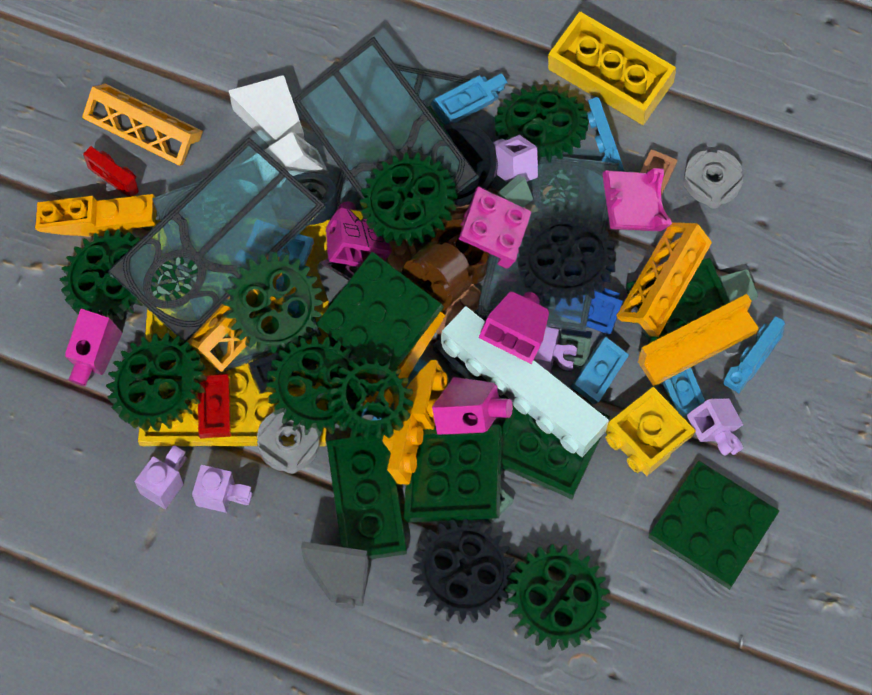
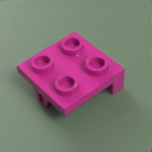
M653 168L647 173L608 170L602 173L610 229L662 231L672 225L671 218L664 211L661 201L664 169Z
M477 187L470 207L463 216L465 219L461 222L463 227L459 240L499 257L497 265L508 269L516 261L518 248L521 245L532 211Z

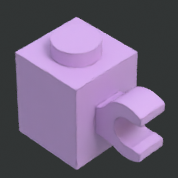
M521 135L506 141L499 139L493 142L496 148L498 160L497 175L508 183L518 174L525 177L527 182L538 177L537 147Z
M546 327L543 342L534 361L549 373H551L554 360L561 369L566 371L573 370L574 362L567 361L563 357L566 355L576 356L577 347L573 345H559V329Z
M729 398L708 399L687 414L700 442L716 441L723 456L730 452L732 455H735L743 449L741 441L732 434L743 424Z
M174 445L167 454L164 463L153 456L134 481L141 495L165 510L184 485L178 470L187 460V457L184 456L185 451Z
M201 465L192 496L198 507L227 513L230 501L249 505L253 493L250 492L251 487L235 484L231 471Z

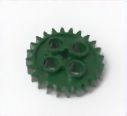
M532 85L531 92L521 88L520 96L511 93V101L503 99V107L497 108V115L495 116V134L499 139H504L505 141L521 135L537 147L538 163L541 157H545L548 162H551L554 155L561 160L563 159V152L572 155L573 147L580 148L581 140L586 139L588 113L584 111L583 103H577V96L569 98L568 90L560 94L558 93L557 86L552 91H548L547 85H543L542 90H537Z
M405 153L403 160L399 161L394 155L392 158L393 164L389 165L387 162L382 161L384 169L380 171L373 168L372 171L375 178L365 179L369 188L361 189L365 197L360 200L363 208L361 213L364 219H367L366 223L369 229H373L377 237L383 235L386 243H389L394 238L397 246H400L403 240L407 239L409 246H412L414 238H418L423 244L425 243L424 235L429 234L432 238H435L434 229L438 228L444 231L445 227L442 221H452L449 211L456 210L457 208L455 202L452 201L458 198L454 190L456 186L453 179H450L451 176L448 169L443 170L440 161L433 164L431 156L422 161L420 153H417L414 159L410 160L408 153ZM402 179H408L403 184H397ZM434 189L431 194L423 195L425 191ZM390 203H393V204H394V205H393L391 208H389V209H383V208L385 207V205H387V204H390ZM420 214L417 219L409 220L412 215Z
M117 229L114 236L109 230H105L103 238H100L97 233H94V241L92 242L84 238L83 243L85 247L81 249L75 246L74 250L77 255L75 257H66L71 265L62 267L67 276L60 278V281L65 286L61 289V292L66 296L65 301L78 315L80 309H84L108 317L113 320V315L116 314L123 320V311L128 310L131 314H134L133 305L136 303L143 306L144 304L108 270L141 239L139 237L135 238L131 232L124 236L120 229ZM144 245L130 259L132 278L144 296V278L154 261L151 255L152 252L147 245Z
M275 252L269 253L268 260L264 254H257V263L247 258L246 264L248 268L244 269L237 266L236 270L240 276L238 278L228 277L230 282L234 284L233 288L223 289L224 292L230 294V299L222 301L223 305L230 307V310L225 312L223 316L225 318H233L228 328L231 330L239 329L235 337L239 340L247 337L245 345L251 348L256 343V349L260 352L264 351L266 345L271 353H276L277 345L286 352L288 351V342L298 347V336L300 335L308 339L309 335L305 329L307 327L316 329L317 327L311 321L312 317H321L322 315L314 310L315 306L323 304V301L315 299V295L320 293L322 289L312 287L317 277L313 275L306 277L310 267L304 265L299 268L300 259L297 258L292 259L289 263L288 254L282 253L279 261ZM281 273L284 277V283L282 287L275 289L273 287V279L277 274ZM293 287L296 288L294 293L285 296ZM255 289L258 293V299L254 304L248 305L246 295L250 290ZM271 296L277 298L274 302V309L268 307L271 304ZM296 300L299 304V309L294 315L290 316L287 311L288 305ZM260 310L253 318L249 317L251 312ZM267 316H271L273 320L272 327L268 331H263L261 328L262 320Z
M154 333L151 342L143 336L141 337L140 346L131 342L132 351L130 353L121 351L124 360L122 362H113L118 370L108 373L115 380L106 384V387L113 392L107 396L114 404L111 408L119 414V417L125 423L128 422L135 429L139 426L147 432L151 426L156 432H159L162 423L171 429L173 419L176 418L180 423L183 422L181 414L184 411L188 414H193L192 409L189 407L191 403H201L196 397V393L205 392V389L199 383L207 380V377L201 372L206 368L200 361L201 356L189 342L185 343L179 336L173 340L168 333L164 335L163 339ZM176 362L174 367L167 370L172 363ZM146 366L145 370L139 373L140 369ZM172 391H175L174 395L171 398L167 399V396ZM145 395L144 399L138 402L139 398Z
M313 336L311 344H307L304 338H300V346L298 348L290 342L288 345L289 354L280 350L278 354L280 361L272 360L271 368L274 371H268L267 379L272 381L266 384V391L272 393L268 397V403H278L274 407L273 413L275 415L284 413L282 418L283 424L290 420L294 421L293 431H296L302 425L305 426V435L309 434L311 428H316L317 435L321 436L323 428L326 427L331 434H334L335 424H338L340 427L343 422L342 419L333 421L332 415L337 410L329 409L324 411L316 405L320 401L329 403V401L333 400L327 396L329 389L333 388L330 378L338 375L337 373L340 368L343 367L348 370L347 365L352 360L359 365V357L350 359L351 348L346 349L344 352L340 351V341L332 347L329 346V337L325 338L323 344L318 343L316 336ZM305 362H314L318 366V368L315 370H307L303 367L302 364ZM292 373H297L299 376H292ZM317 382L322 384V386H319L317 389H314L312 387L315 386ZM297 387L303 390L304 394L296 397L292 396L288 390ZM347 387L346 399L348 405L353 410L357 401L352 396L353 392Z
M550 544L545 553L540 546L535 550V557L528 552L524 556L525 563L519 561L515 565L519 573L512 572L508 576L515 583L505 588V591L513 594L512 597L505 601V604L515 607L508 616L520 619L515 626L516 629L523 626L527 628L524 635L525 639L533 634L536 636V646L547 640L548 650L553 649L557 642L561 650H565L568 648L570 641L575 648L581 644L580 637L587 642L592 638L590 631L596 633L601 629L596 621L602 622L607 618L600 611L610 606V603L602 600V597L606 596L610 591L600 588V584L606 580V577L595 576V573L600 568L599 565L590 568L588 566L590 556L588 555L583 560H580L578 558L579 549L568 554L567 545H563L556 552L554 544ZM548 568H554L559 572L560 581H554L549 577ZM573 575L575 580L560 596V601L550 609L545 619H541L540 614L556 595L555 593L563 587L569 576ZM574 588L584 592L585 602H580L574 597ZM529 592L539 594L542 600L541 606L532 604L529 599ZM556 612L566 617V627H562L555 622L554 614Z

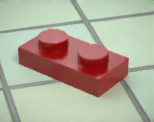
M92 146L83 153L88 169L127 197H132L139 192L135 174L125 166L121 168L115 164L113 158L105 151L99 152Z
M229 375L206 376V381L199 383L205 389L204 393H198V399L201 402L198 404L200 439L231 437Z

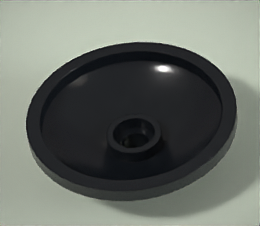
M450 123L443 126L456 147L477 173L475 178L456 191L458 198L452 200L455 202L456 207H462L471 204L477 187L484 190L490 188L496 177L498 160L496 148L484 131L467 123Z

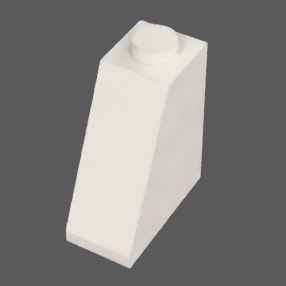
M284 75L229 90L233 111L269 146L290 132L295 133L304 140V132Z
M290 132L264 150L293 176L302 173H318L322 175L329 173L318 150L293 132ZM259 154L235 169L238 170L255 163L264 188L279 174ZM284 178L267 194V197L281 193V187L287 179ZM237 181L244 195H250L254 198L259 194L257 187L253 184Z

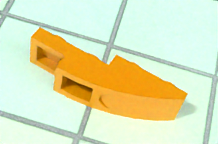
M154 194L97 201L92 195L37 202L35 229L39 232L70 236H94V233L104 236L105 230H109L114 236L117 229H120L124 235L128 232L132 234L133 228L156 226L157 210L154 200L157 198Z
M430 360L407 386V388L413 391L412 396L408 398L413 401L412 409L407 410L410 413L408 421H402L404 426L400 431L393 429V436L388 438L384 435L382 440L391 452L387 470L397 484H410L412 473L416 471L417 467L416 455L418 446L423 442V429L434 430L435 427L432 406L448 384L447 374L442 370L437 360Z

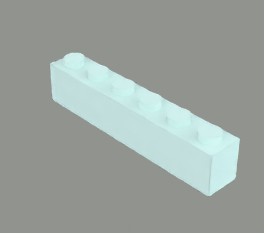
M465 306L442 330L441 344L445 352L451 357L455 358L457 356L465 362L466 368L473 375H481L488 382L495 383L498 388V394H504L511 399L513 406L524 415L528 413L536 420L541 430L547 434L552 433L559 438L560 443L570 453L576 452L583 457L606 432L609 420L536 361L533 360L532 364L478 338L485 321Z

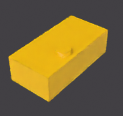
M580 11L548 54V70L590 95L600 98L602 102L641 125L646 123L675 79V66Z

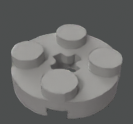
M708 150L700 151L689 160L683 184L694 199L706 204L710 208H718L722 204L732 201L740 192L743 183L742 167L739 161L728 152L717 150L716 153H707ZM709 173L712 176L718 174L719 182L708 180L707 174Z
M283 412L276 415L271 413L262 421L258 429L257 445L260 455L270 467L287 473H296L315 459L319 451L320 436L317 435L316 428H311L309 434L305 435V426L302 425L296 431H293L294 421L290 420L283 424ZM291 434H294L295 444L293 446H283L281 437L283 435L289 437Z

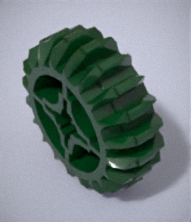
M363 357L359 361V366L352 360L347 365L348 370L343 367L340 368L337 373L339 377H333L331 381L333 388L329 389L327 394L329 398L333 399L329 401L328 409L337 410L332 415L333 421L342 419L343 422L339 427L340 430L344 431L350 427L352 429L350 433L351 438H355L358 432L362 433L363 442L368 441L370 434L373 435L376 442L381 440L382 433L388 438L392 437L394 434L393 429L400 431L404 426L402 421H408L410 413L407 410L413 407V401L408 399L412 396L413 391L412 389L404 388L409 382L408 378H398L401 372L400 368L395 369L393 372L389 370L390 361H386L383 366L378 365L379 360L377 357L373 358L371 364H368L367 359ZM364 379H373L379 382L371 384ZM347 387L353 392L352 396L357 401L353 410L348 405L346 399ZM387 389L390 390L394 399V411L388 407L389 403L384 397ZM377 392H379L375 402H367L364 406H362L366 396L367 398L369 397V395L373 397ZM364 415H373L377 419L381 418V420H367L362 417Z

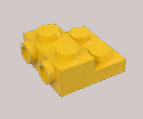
M652 387L608 422L605 438L612 449L616 451L621 449L628 456L626 459L627 463L634 472L640 473L642 471L648 476L667 461L676 449L694 436L696 430Z

